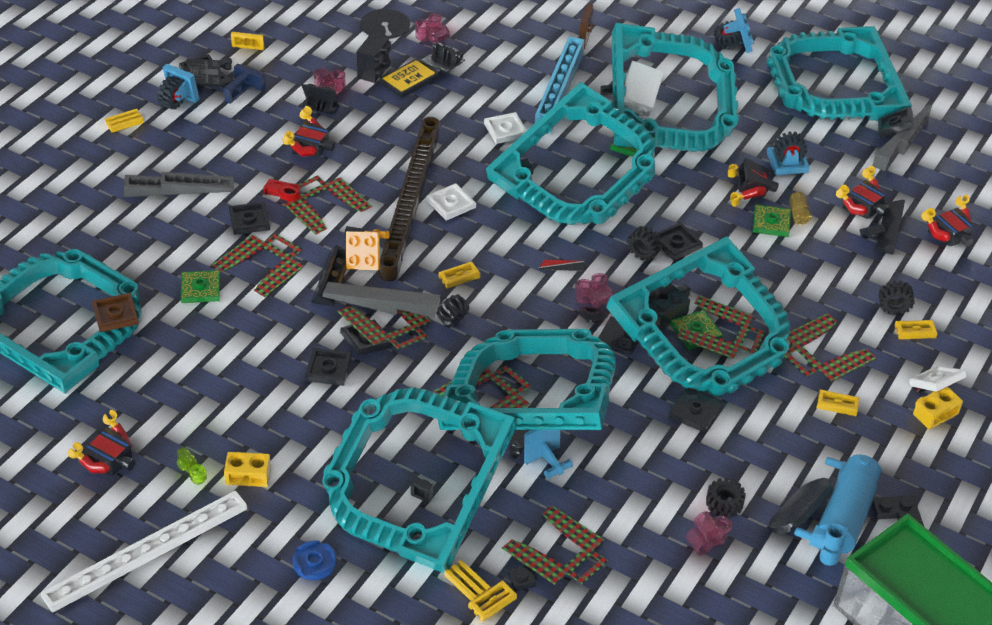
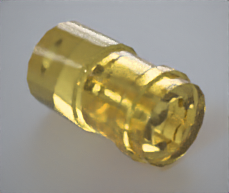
M802 192L793 193L790 196L789 203L792 207L791 211L794 222L799 225L806 224L811 220L807 197Z

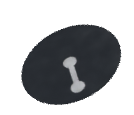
M378 9L364 15L360 21V27L367 35L375 34L391 39L405 34L410 27V21L406 15L399 11Z

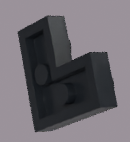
M914 495L878 497L873 499L872 507L877 520L894 518L899 520L906 514H909L924 526Z

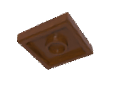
M591 4L586 6L580 25L579 38L585 39L584 50L593 29V5Z
M131 293L92 301L99 332L139 324Z

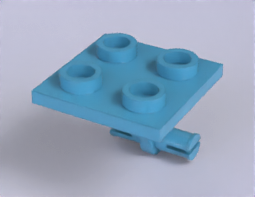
M533 429L524 434V463L526 465L543 457L552 466V468L544 471L547 479L555 475H561L564 473V470L573 467L570 459L559 463L552 451L560 448V430Z

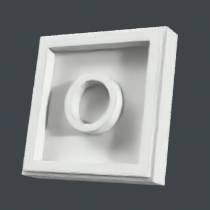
M516 112L484 119V124L495 144L517 140L527 131Z
M456 183L426 196V201L446 221L476 208V202Z
M938 365L910 378L909 382L912 387L937 392L967 376L965 370Z

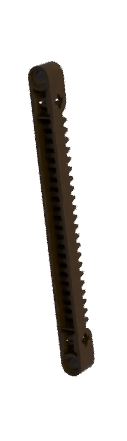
M435 117L424 118L419 130L389 228L390 237L386 239L380 257V278L384 281L396 280L400 272L412 223L418 209L434 149L439 139V120Z

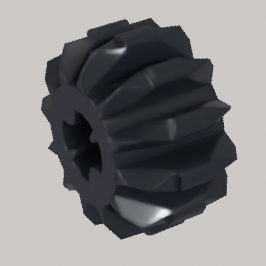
M459 294L451 295L450 298H446L437 308L436 314L447 327L453 326L464 319L470 307L467 301Z

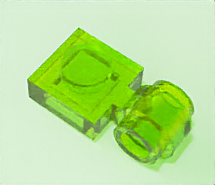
M184 446L178 449L177 464L182 471L185 470L190 475V480L194 484H203L207 479L206 468L197 464L196 458Z

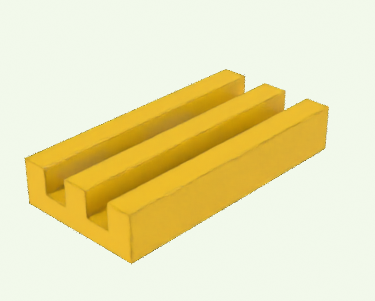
M138 109L105 118V123L111 133L142 124L144 123V118L138 112Z
M471 261L439 272V278L442 279V283L448 289L480 278V272Z
M933 320L895 321L894 326L897 328L898 339L937 337L938 333Z
M820 389L817 408L857 416L860 397Z
M462 560L458 561V565L454 564L451 566V570L447 569L445 571V577L471 601L490 589V586ZM456 573L464 581L465 584H463L454 574ZM468 587H471L477 594L475 595Z
M502 580L470 601L468 607L471 610L473 609L476 616L479 615L480 620L483 622L516 600L517 594ZM502 589H505L503 592H501V593L498 594L497 596L495 595L496 593H498V592L501 591ZM487 599H489V601L486 602L485 604H483L482 606H480V607L478 606V605H480L481 603H483L484 601H486Z

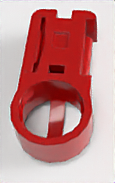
M269 179L263 187L265 196L267 194L278 196L280 199L288 202L296 201L301 196L300 187L293 183Z

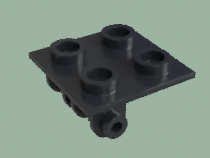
M440 42L433 44L434 52L420 60V62L427 66L439 69L444 73L450 72L465 61L461 51L452 47L449 48V46H445Z
M301 84L306 100L303 101V107L309 106L312 110L315 109V111H318L320 107V112L336 113L337 108L340 106L334 89L318 87L314 84Z
M610 316L598 337L610 347L629 354H633L639 343L638 340L634 342L612 316Z

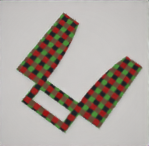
M318 175L298 184V186L301 188L314 181H318L321 184L320 186L301 194L300 198L296 201L283 204L315 235L327 228L318 213L305 199L325 189L360 212L372 207L342 178L339 177L329 183H325Z
M274 234L265 242L251 235L212 265L224 271L265 248L283 259L261 280L254 290L263 297H266L304 267V265L292 259L303 249L278 234ZM277 239L294 249V251L288 255L270 243Z
M351 307L337 311L371 344L375 345L389 340L397 349L428 338L429 336L419 327L432 322L424 315L399 309L397 313L409 325L387 334L373 321ZM414 330L420 335L400 344L394 340V338Z
M698 295L694 303L695 305L717 317L741 326L734 343L686 329H681L677 336L679 339L734 359L738 349L751 354L755 353L765 332L749 326L753 315ZM749 330L758 333L751 349L742 346Z
M828 313L790 331L788 341L793 347L789 348L785 354V357L806 377L820 370L831 382L877 358L868 349L851 352L823 364L813 357L803 346L819 338L837 323ZM798 351L814 368L807 371L790 353Z
M507 365L494 373L487 368L481 373L476 387L491 379L509 394L490 408H524L530 404L519 393L530 388L532 385ZM506 371L523 386L516 390L498 375ZM452 381L433 392L443 396L447 385L451 384Z
M551 506L543 513L545 518L563 535L583 549L565 566L540 551L513 539L502 547L503 550L553 584H556L566 574L583 584L608 562L607 559L593 551L604 539L554 506ZM590 555L599 560L583 576L573 572Z

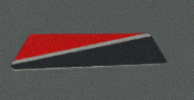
M544 260L538 269L585 271L584 261Z

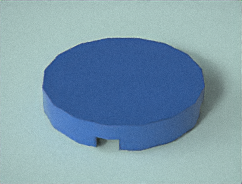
M316 540L308 541L298 546L292 558L295 572L308 580H319L327 577L333 572L337 562L335 550L329 544H323Z

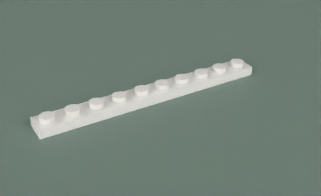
M233 491L42 591L41 597L53 613L247 510V505L239 494Z

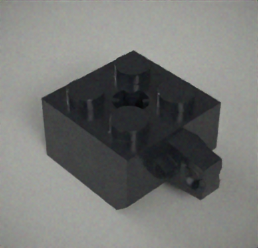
M375 34L369 35L356 51L358 79L376 83L383 76L384 71L389 68L391 63L389 59L391 41H389V38Z
M670 283L666 287L661 286L650 292L649 308L653 309L657 314L655 324L660 331L670 326L671 320L688 314L690 299L688 297L691 290L688 285L684 284L675 287Z

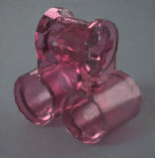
M432 13L428 15V20L420 19L415 23V37L419 41L429 39L434 44L450 37L449 29L442 24V16L440 14Z
M318 68L314 71V85L323 88L330 87L335 90V93L343 91L346 88L345 72L341 69H335L329 73L325 68Z
M603 273L594 274L591 277V281L581 279L575 283L576 301L579 304L591 303L593 307L599 308L614 295L612 289L608 286V276Z
M702 512L694 519L693 523L696 527L686 534V539L697 555H704L714 545L725 543L726 535L732 530L733 523L727 517L718 516L713 518L710 512Z

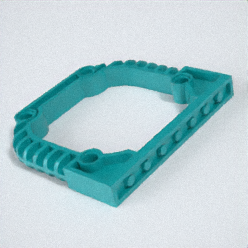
M622 23L615 24L612 31L614 108L619 109L620 112L625 113L629 118H633L637 123L642 124L650 132L655 147L663 149L671 148V150L680 149L681 151L704 152L715 148L724 137L731 135L738 124L739 115H737L736 111L738 108V101L736 100L737 86H735L736 73L734 72V64L729 58H724L720 51L717 52L711 43L704 42L702 38L697 39L691 35L684 36V34L658 33L652 27ZM651 52H660L692 57L708 67L710 79L717 86L718 114L713 120L711 128L703 131H691L658 126L655 120L651 118L643 120L632 109L624 108L626 72L623 71V62H626L636 54L641 57H647ZM614 132V146L635 148L630 142Z
M875 26L838 28L837 33L828 31L827 34H824L823 31H819L818 34L809 32L807 35L805 32H801L800 35L794 33L789 38L787 36L784 37L783 41L770 48L767 67L770 68L771 77L774 78V85L778 88V95L787 108L796 109L799 112L804 110L808 116L813 117L817 115L819 119H825V117H829L830 120H834L835 117H839V119H844L845 117L854 119L855 116L859 118L868 116L869 120L873 121L912 107ZM840 51L845 55L855 53L868 59H875L878 70L881 72L883 81L888 88L881 93L870 92L868 97L819 98L810 95L802 84L796 83L789 66L790 57L803 52Z
M580 82L486 168L488 180L517 200L521 198L525 203L537 209L550 220L560 224L567 223V225H575L581 222L583 225L591 222L603 224L610 217L615 216L617 211L622 206H625L634 194L639 193L641 188L652 180L655 175V145L650 132L642 124L637 123L633 118H629L628 115L620 112L619 109L612 107L610 100ZM563 118L569 121L586 120L591 126L602 124L630 142L638 151L632 157V168L604 195L591 196L583 204L566 203L557 199L534 183L531 171L526 167H522L521 156L533 145H536Z
M728 236L612 295L606 306L634 342L638 340L641 343V346L647 350L648 355L655 360V363L660 366L662 372L665 375L667 374L673 382H678L685 388H695L702 392L708 391L709 394L715 397L722 396L727 392L733 393L741 384L747 385L755 376L758 375L760 377L769 368L778 367L783 362L782 360L789 349L787 340L790 332V322L787 312L784 311L782 304L775 299L774 294L768 291V287L761 283V279L754 275V266ZM699 267L703 273L720 277L726 287H736L763 318L768 327L769 335L766 336L759 351L730 367L714 365L707 369H701L686 361L656 326L657 314L653 309L649 308L648 304L650 292L661 286L666 287L671 281L679 280L686 273Z
M78 249L56 252V255L53 256L44 253L40 254L38 258L30 257L27 262H21L17 268H12L8 275L4 274L0 280V317L5 312L4 305L31 284L44 277L60 274L68 279L83 278L112 296L131 293L139 322L141 321L142 312L137 283ZM139 324L104 332L97 331L83 343L73 342L68 344L64 351L44 353L40 357L26 350L21 344L13 342L8 336L0 334V353L65 394L99 367V359L106 357L108 352H112L115 349V346L122 344L125 338H129L132 332L136 331Z
M588 329L503 330L498 332L495 337L486 339L485 343L477 344L466 352L464 358L459 363L452 383L447 385L443 395L465 404L472 402L480 405L477 401L475 388L481 373L497 360H511L519 355L569 354L575 359H589L593 363L587 382L578 385L575 388V395L560 403L559 408L489 409L515 417L516 430H602L609 404V391L616 368V359L610 346L602 342L598 337L592 336L591 331ZM438 420L440 430H461L455 425ZM470 425L467 429H472L475 425Z
M416 387L396 389L388 395L380 396L377 400L367 399L363 401L358 411L354 412L349 428L345 429L342 442L335 448L331 463L324 469L322 481L329 494L330 508L335 520L346 532L355 537L397 552L401 557L445 573L450 568L516 430L515 417L472 402L465 404L427 389ZM404 412L427 415L459 427L464 439L468 441L476 440L480 445L486 459L478 476L475 475L472 480L470 493L464 496L463 507L454 525L445 522L439 526L425 529L420 523H412L407 528H402L364 514L350 504L349 499L354 489L350 475L372 432L385 428L392 415ZM475 425L474 428L467 429L468 426ZM339 482L336 486H331L332 483ZM418 534L422 535V536H421L419 539H417V540H414V539H413V537H414L415 535H418Z

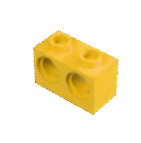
M945 387L937 392L933 391L925 397H920L915 403L913 415L930 430L958 415L963 400L949 387Z
M228 452L224 469L225 484L268 487L271 470L270 454Z

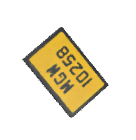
M416 58L379 78V83L400 98H403L438 79L439 73Z

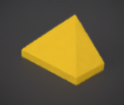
M231 32L232 47L264 50V35Z

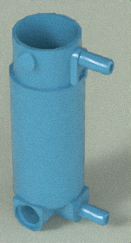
M853 455L847 462L831 457L826 458V465L840 470L837 482L820 522L815 526L813 533L799 527L795 530L794 534L796 536L809 540L810 546L821 549L819 558L825 565L832 566L837 564L841 554L853 550L877 492V484L882 474V469L875 459L866 455Z

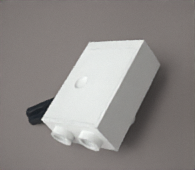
M632 61L624 82V86H626L624 108H630L639 115L649 117L664 72ZM602 85L600 87L601 94L612 95L613 85Z

